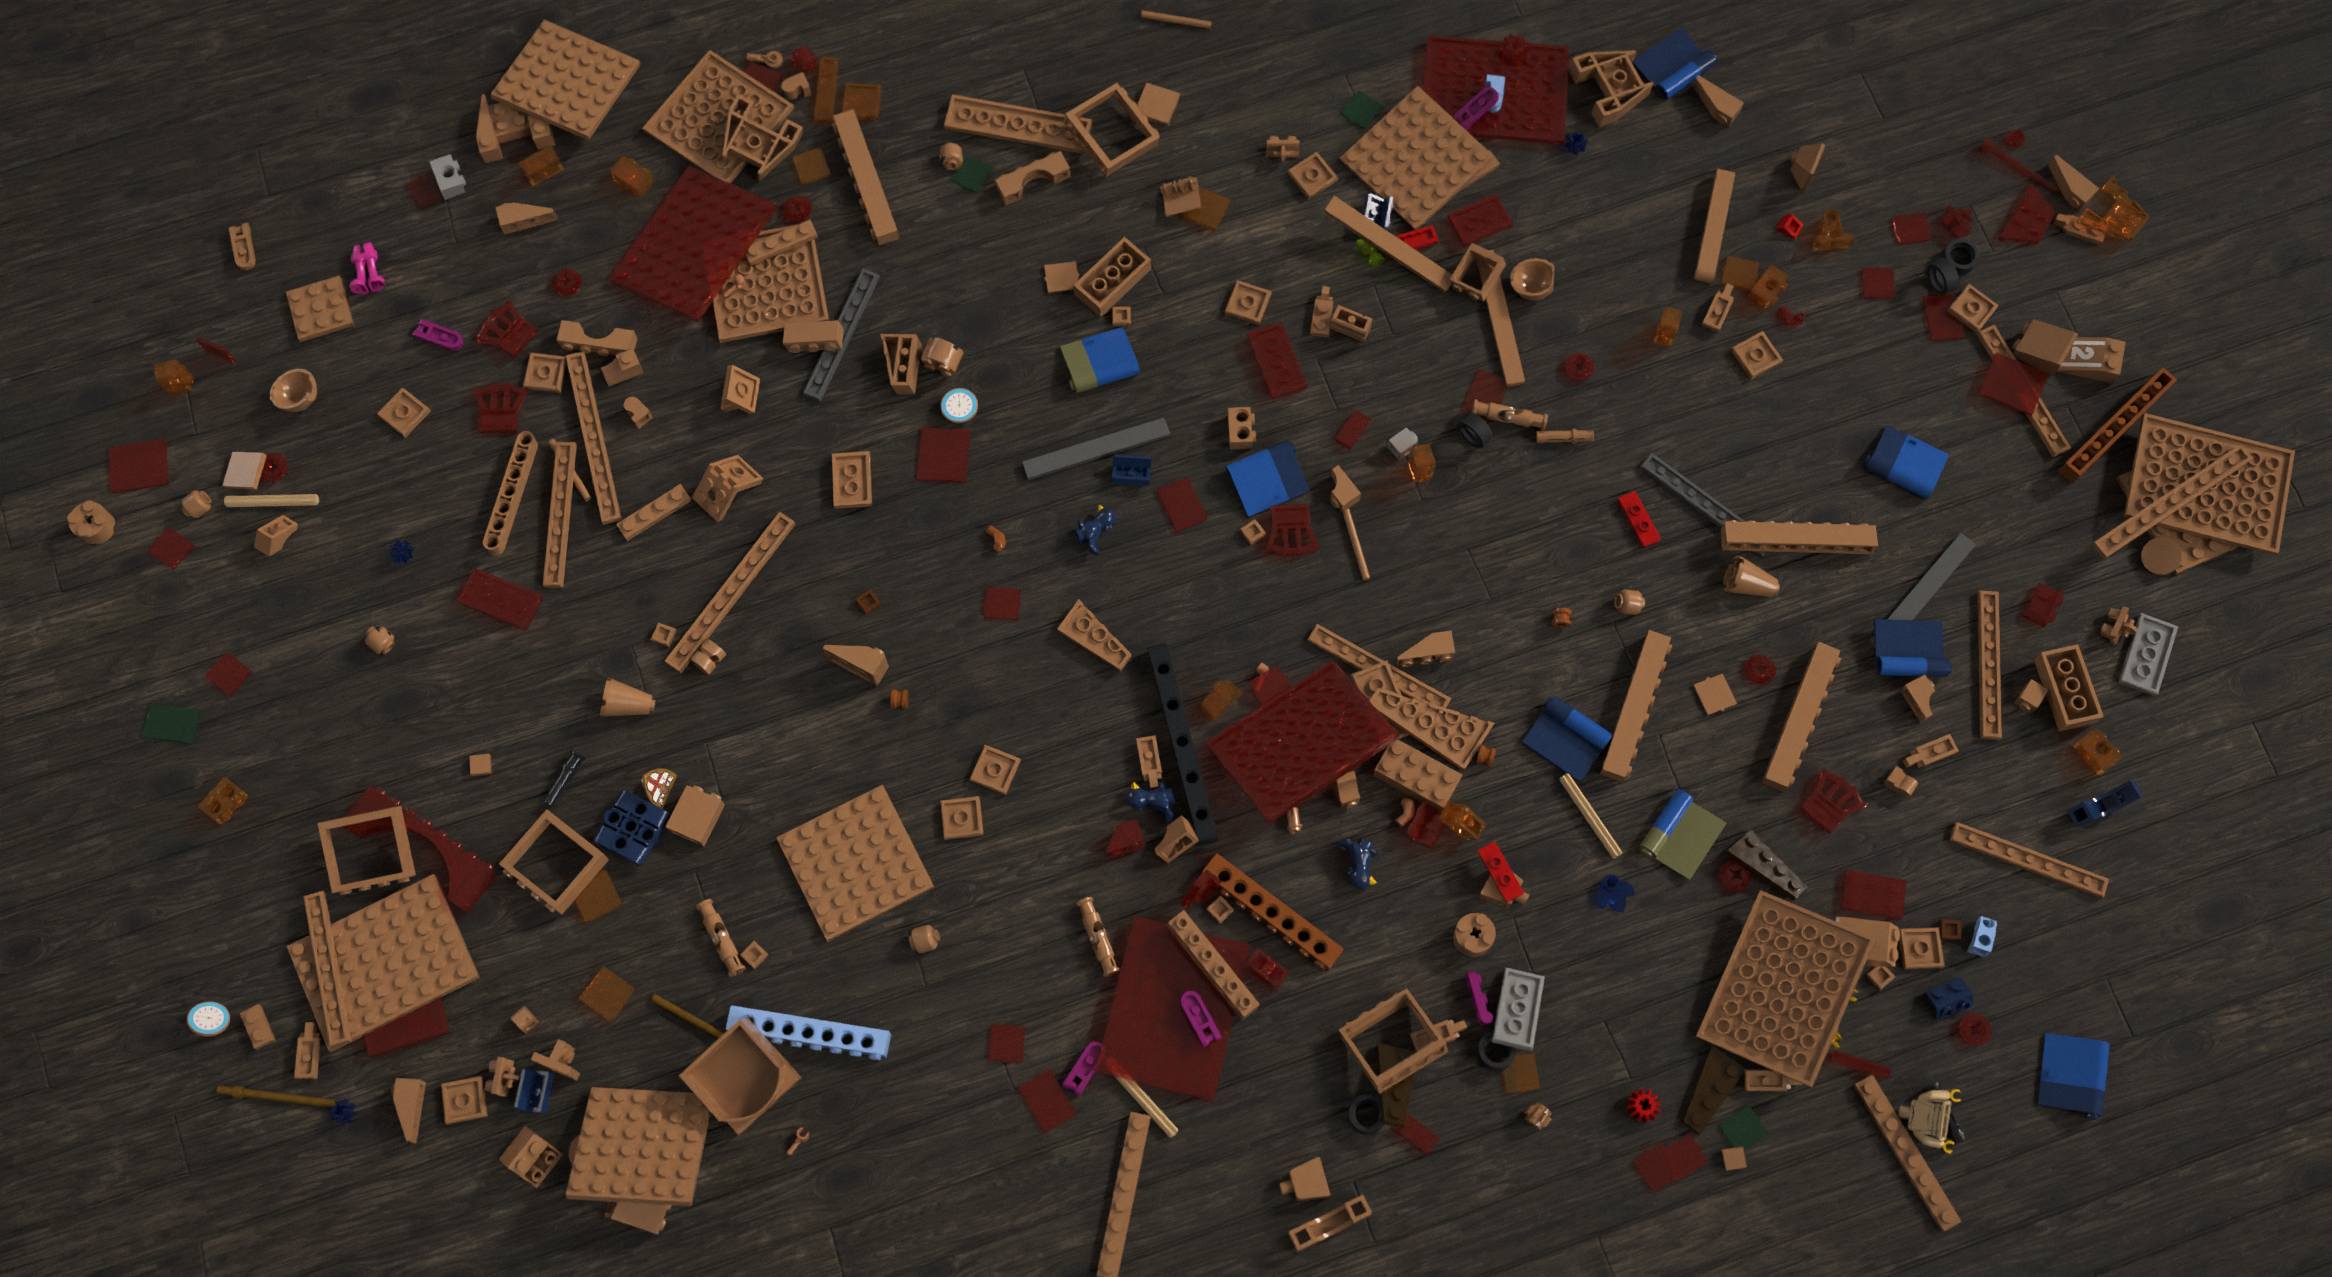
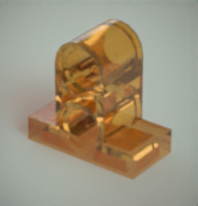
M1834 209L1826 210L1819 222L1821 235L1816 236L1813 242V249L1850 248L1854 241L1853 233L1843 234L1838 211Z
M1229 680L1217 681L1213 686L1214 689L1199 706L1212 721H1215L1233 700L1238 699L1242 694Z

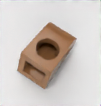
M803 72L787 78L782 83V90L787 99H795L802 93L805 97L812 95Z
M629 397L624 401V408L638 429L653 418L651 412L636 397Z
M1896 766L1890 772L1883 785L1899 795L1909 798L1917 787L1918 782L1903 773V770Z
M523 1006L510 1017L525 1034L539 1023L537 1018Z

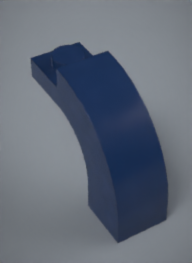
M2134 779L2067 811L2078 828L2106 817L2144 796Z

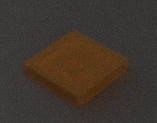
M846 83L842 113L854 109L857 118L878 119L882 85Z
M1198 186L1201 208L1184 212L1182 218L1215 232L1230 204V199Z
M606 870L597 873L575 899L586 923L623 905Z
M603 966L578 999L612 1022L636 989Z

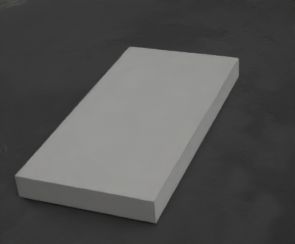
M2140 613L2135 625L2137 631L2132 635L2118 683L2156 697L2160 690L2178 626Z
M1505 967L1492 1038L1493 1043L1532 1052L1545 976Z

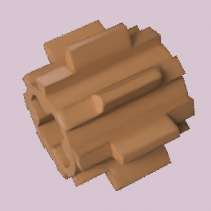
M1536 1102L1534 1106L1531 1105L1526 1111L1527 1117L1525 1120L1540 1130L1542 1127H1547L1551 1121L1550 1115L1552 1113L1545 1106Z

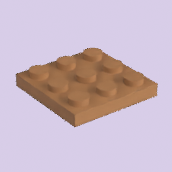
M340 276L286 292L300 342L354 326Z

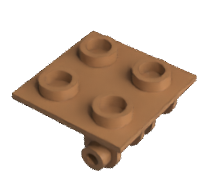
M1190 176L1189 178L1182 179V181L1179 179L1178 183L1175 180L1173 184L1172 182L1163 183V186H1160L1164 198L1166 217L1201 208L1197 178Z

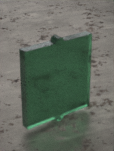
M1358 91L1341 111V115L1365 130L1383 108V105L1373 100L1372 96L1369 97L1363 92Z
M966 154L962 165L957 168L951 177V181L961 185L962 188H967L977 193L992 170V166L981 162V159L977 160Z
M1747 1106L1719 1125L1728 1137L1727 1141H1731L1735 1148L1743 1147L1744 1150L1768 1135V1132L1760 1122L1761 1119L1757 1118L1750 1106Z

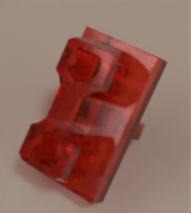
M1950 204L1946 207V212L1940 217V221L1946 227L1953 221L1957 224L1951 230L1957 239L1965 234L1967 236L1970 235L1972 227L1967 221L1971 223L1974 220L1970 216L1973 210L1971 208L1965 210L1961 206L1958 209L1961 213L1960 215Z

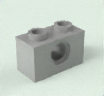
M451 154L430 161L445 200L466 193L463 187L466 185L463 175L458 174V171L461 169L457 160L453 161Z

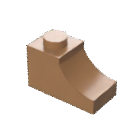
M634 349L617 354L614 361L601 368L608 386L643 374Z
M1337 465L1332 469L1331 474L1336 487L1331 492L1330 501L1334 508H1339L1342 512L1358 502L1361 493L1340 466Z
M284 515L257 529L254 548L267 556L273 555L282 549L287 538L297 530L298 524Z
M1926 675L1906 684L1900 690L1920 723L1928 720L1933 715L1930 710L1929 699L1935 692L1934 684L1930 679H1927Z
M1354 771L1335 777L1333 788L1340 808H1353L1360 801L1357 778Z
M1183 816L1169 824L1164 839L1155 848L1156 854L1169 863L1198 842L1193 824Z

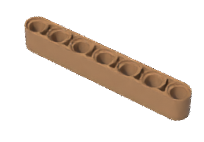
M1722 169L1716 170L1694 280L1713 283L1735 172Z
M523 431L517 436L483 539L484 547L492 556L501 555L505 549L537 452L538 443L533 434L528 431ZM531 440L529 444L524 445L526 441ZM525 457L523 461L518 462L520 458ZM516 474H520L518 478L513 479ZM510 491H514L512 495L507 496ZM509 508L507 512L502 513L503 509ZM503 525L500 530H496L498 526ZM497 542L495 547L490 548L491 544Z

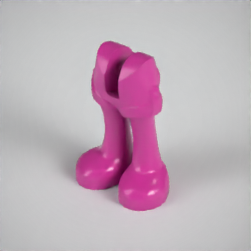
M371 242L364 243V253H362L360 245L353 246L351 262L356 266L357 279L351 281L350 290L354 293L367 294L369 293V288L376 292L385 286L384 278L377 275L375 262L378 256ZM365 265H367L369 272L368 284L365 276Z

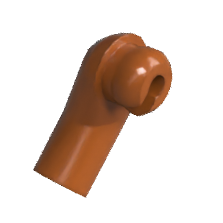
M991 525L986 533L994 538L995 544L993 549L1001 552L1006 546L1005 535Z

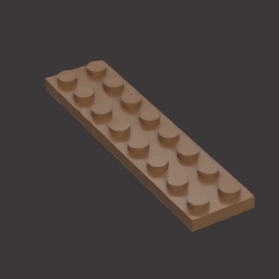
M952 94L944 128L947 130L1085 154L1084 148L1064 124L1065 114ZM1078 117V120L1090 133L1092 119Z

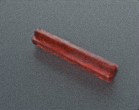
M1836 1050L1832 1051L1830 1061L1885 1079L1889 1078L1891 1073L1889 1067Z

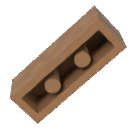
M838 320L787 323L784 328L783 344L788 352L799 353L800 351L816 352L818 350L834 351L835 349H842L844 329Z

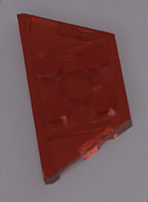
M2032 183L2028 186L2001 233L1999 241L2008 239L2015 240L2018 243L2038 244L2045 234L2056 212Z

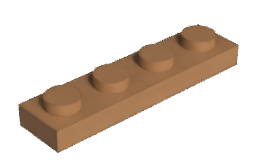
M808 220L745 246L743 250L752 266L818 238V235L811 220Z
M679 484L616 525L626 540L629 541L692 500L682 485Z

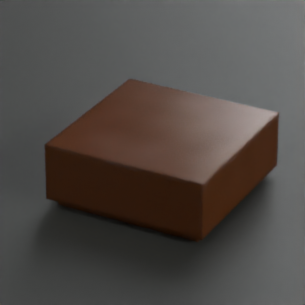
M871 589L855 599L866 616L882 605Z
M1940 919V939L1961 941V921Z

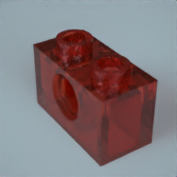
M1259 948L1254 951L1245 963L1246 969L1275 992L1278 991L1289 977V971Z

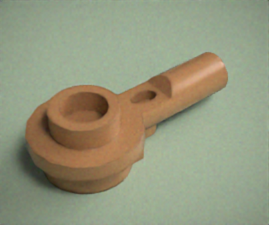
M771 51L767 55L747 54V61L766 63V66L772 69L779 68L783 62L782 55L776 51Z

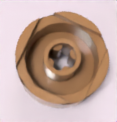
M930 337L921 356V361L925 363L924 367L930 371L937 369L941 371L942 375L950 378L956 372L963 356V351L960 348L955 350L953 348L954 344L936 337L932 340V337Z
M89 500L78 505L67 516L71 531L87 544H102L109 540L114 533V517L100 504Z
M1467 914L1459 920L1454 930V944L1461 953L1470 957L1482 956L1490 949L1495 940V927L1485 914ZM1472 932L1478 934L1477 939L1475 938V936H1471Z

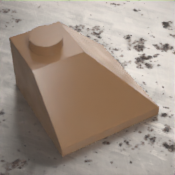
M1825 144L1800 146L1798 152H1794L1790 162L1793 164L1790 170L1803 192L1806 191L1814 175Z

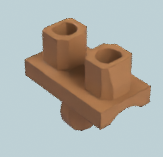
M1270 136L1269 140H1267L1266 157H1281V162H1285V157H1299V140H1296L1295 136H1288L1286 140H1279L1277 136Z
M2123 606L2122 610L2111 608L2107 620L2116 623L2114 626L2104 623L2101 635L2110 639V644L2116 645L2122 632V637L2127 638L2129 634L2134 635L2137 631V628L2133 625L2134 620L2129 619L2128 623H2126L2129 617L2127 614L2129 608Z
M498 1057L497 1060L490 1061L489 1071L495 1073L494 1080L486 1082V1091L498 1096L508 1097L509 1088H512L513 1081H519L520 1076L514 1075L515 1067H513V1060Z

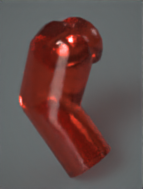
M1786 305L1778 309L1788 324L1799 326L1806 319L1803 313L1791 314Z

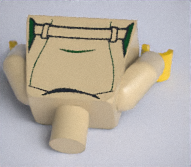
M1952 1089L1949 1092L1947 1090H1931L1921 1094L1918 1100H1912L1911 1107L1901 1106L1899 1117L1909 1120L1908 1129L1913 1131L1915 1137L1924 1145L1938 1149L1942 1147L1945 1152H1952L1951 1149H1946V1145L1948 1143L1954 1144V1142L1946 1139L1951 1101L1959 1102L1961 1100L1954 1099L1953 1093L1961 1092L1960 1090Z

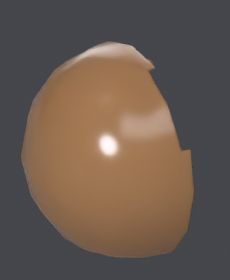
M1539 258L1520 262L1513 269L1510 276L1513 289L1524 299L1536 301L1546 298L1553 291L1554 265L1547 260Z
M305 369L287 371L278 377L270 390V399L273 404L284 412L306 410L315 401L317 395L315 379L311 372Z

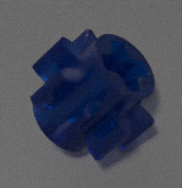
M1576 131L1572 136L1568 134L1564 147H1568V153L1578 155L1580 151L1585 152L1588 140L1584 139V134L1577 133Z
M396 540L393 546L390 545L391 552L389 556L394 558L396 563H399L401 560L406 564L407 560L413 558L411 551L414 548L409 546L408 541L404 540L401 543Z
M345 1098L343 1103L335 1101L336 1105L330 1108V1111L333 1112L331 1119L334 1121L338 1119V1124L343 1125L344 1121L352 1123L351 1118L357 1115L353 1109L356 1104H349V1100Z

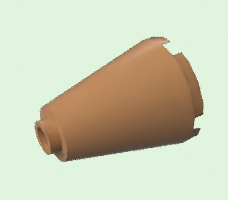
M1737 555L1733 558V560H1736L1733 565L1729 564L1725 573L1723 584L1726 585V588H1723L1724 591L1772 597L1778 593L1780 584H1778V580L1742 556Z
M607 678L600 716L649 715L650 711H654L656 700H653L652 695Z

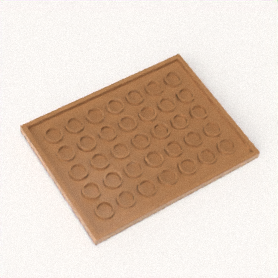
M2144 413L2141 418L2124 517L2131 518L2242 444L2253 457L2249 463L2156 525L2276 556L2280 548L2295 451Z
M435 874L331 924L352 1042L480 978ZM310 935L288 945L287 949L328 1051L333 1052L347 1044L334 1048L329 1046Z
M1760 890L1696 1037L1812 1088L1876 938Z

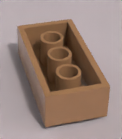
M1124 237L1073 285L1074 295L1101 318L1151 270V259Z
M2078 644L2041 652L2034 659L2042 685L2049 689L2046 696L2058 731L2095 724L2104 717Z
M1393 737L1375 768L1373 776L1442 814L1458 786L1462 774Z

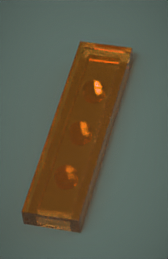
M820 57L815 123H833L839 65L838 57Z

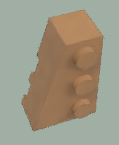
M880 334L891 386L897 394L915 395L922 343L916 334Z

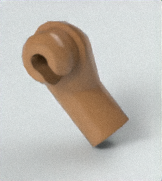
M1409 798L1402 799L1403 814L1395 820L1400 827H1403L1415 815V803Z

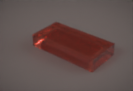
M1355 410L1335 441L1352 450L1370 424L1371 419Z
M1408 1113L1404 1128L1396 1127L1395 1129L1397 1133L1427 1155L1440 1139V1137Z

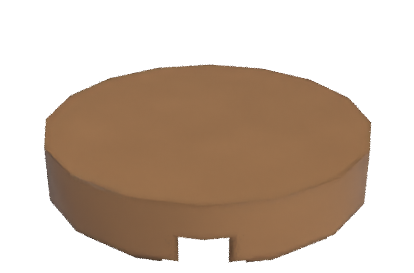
M2157 537L2150 540L2144 546L2141 552V559L2144 567L2150 573L2167 575L2179 567L2182 561V551L2174 540L2166 537Z

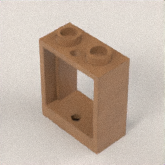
M1471 243L1450 278L1452 288L1459 293L1464 292L1468 294L1473 300L1477 301L1479 299L1484 302L1506 266L1504 258ZM1474 258L1495 267L1481 291L1461 282Z

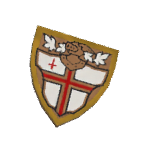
M657 768L643 775L642 786L652 804L663 809L677 774L665 768Z

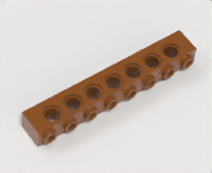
M2162 368L2058 472L2073 484L2177 379L2166 369Z
M1216 854L1202 871L1203 880L1208 885H1215L1220 889L1219 892L1224 897H1231L1235 900L1237 907L1251 912L1250 916L1257 922H1264L1267 925L1266 928L1273 934H1280L1286 944L1296 946L1299 949L1298 952L1305 958L1310 957L1315 961L1314 964L1319 969L1329 971L1342 955L1344 948L1219 854ZM1221 874H1226L1230 879L1222 882L1218 877ZM1242 886L1245 888V892L1238 894L1234 891V888ZM1258 898L1261 904L1254 906L1250 903V900ZM1272 909L1276 911L1277 915L1274 918H1270L1266 915V912ZM1288 921L1293 927L1290 930H1285L1282 927V923ZM1304 933L1309 939L1306 942H1301L1298 939V935ZM1320 945L1324 948L1325 952L1317 954L1314 951V947Z

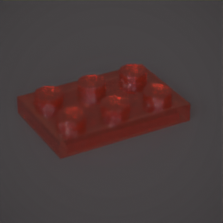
M1497 194L1451 212L1447 216L1463 247L1513 226V222Z
M1847 869L1845 871L1841 909L1902 920L1907 880Z

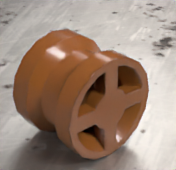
M1554 608L1552 611L1554 615L1552 626L1556 628H1569L1571 626L1569 617L1572 615V611L1568 608Z
M892 689L891 708L902 707L907 709L909 700L908 690L898 691L897 689Z
M1481 745L1476 763H1484L1491 767L1496 749H1488L1485 745Z

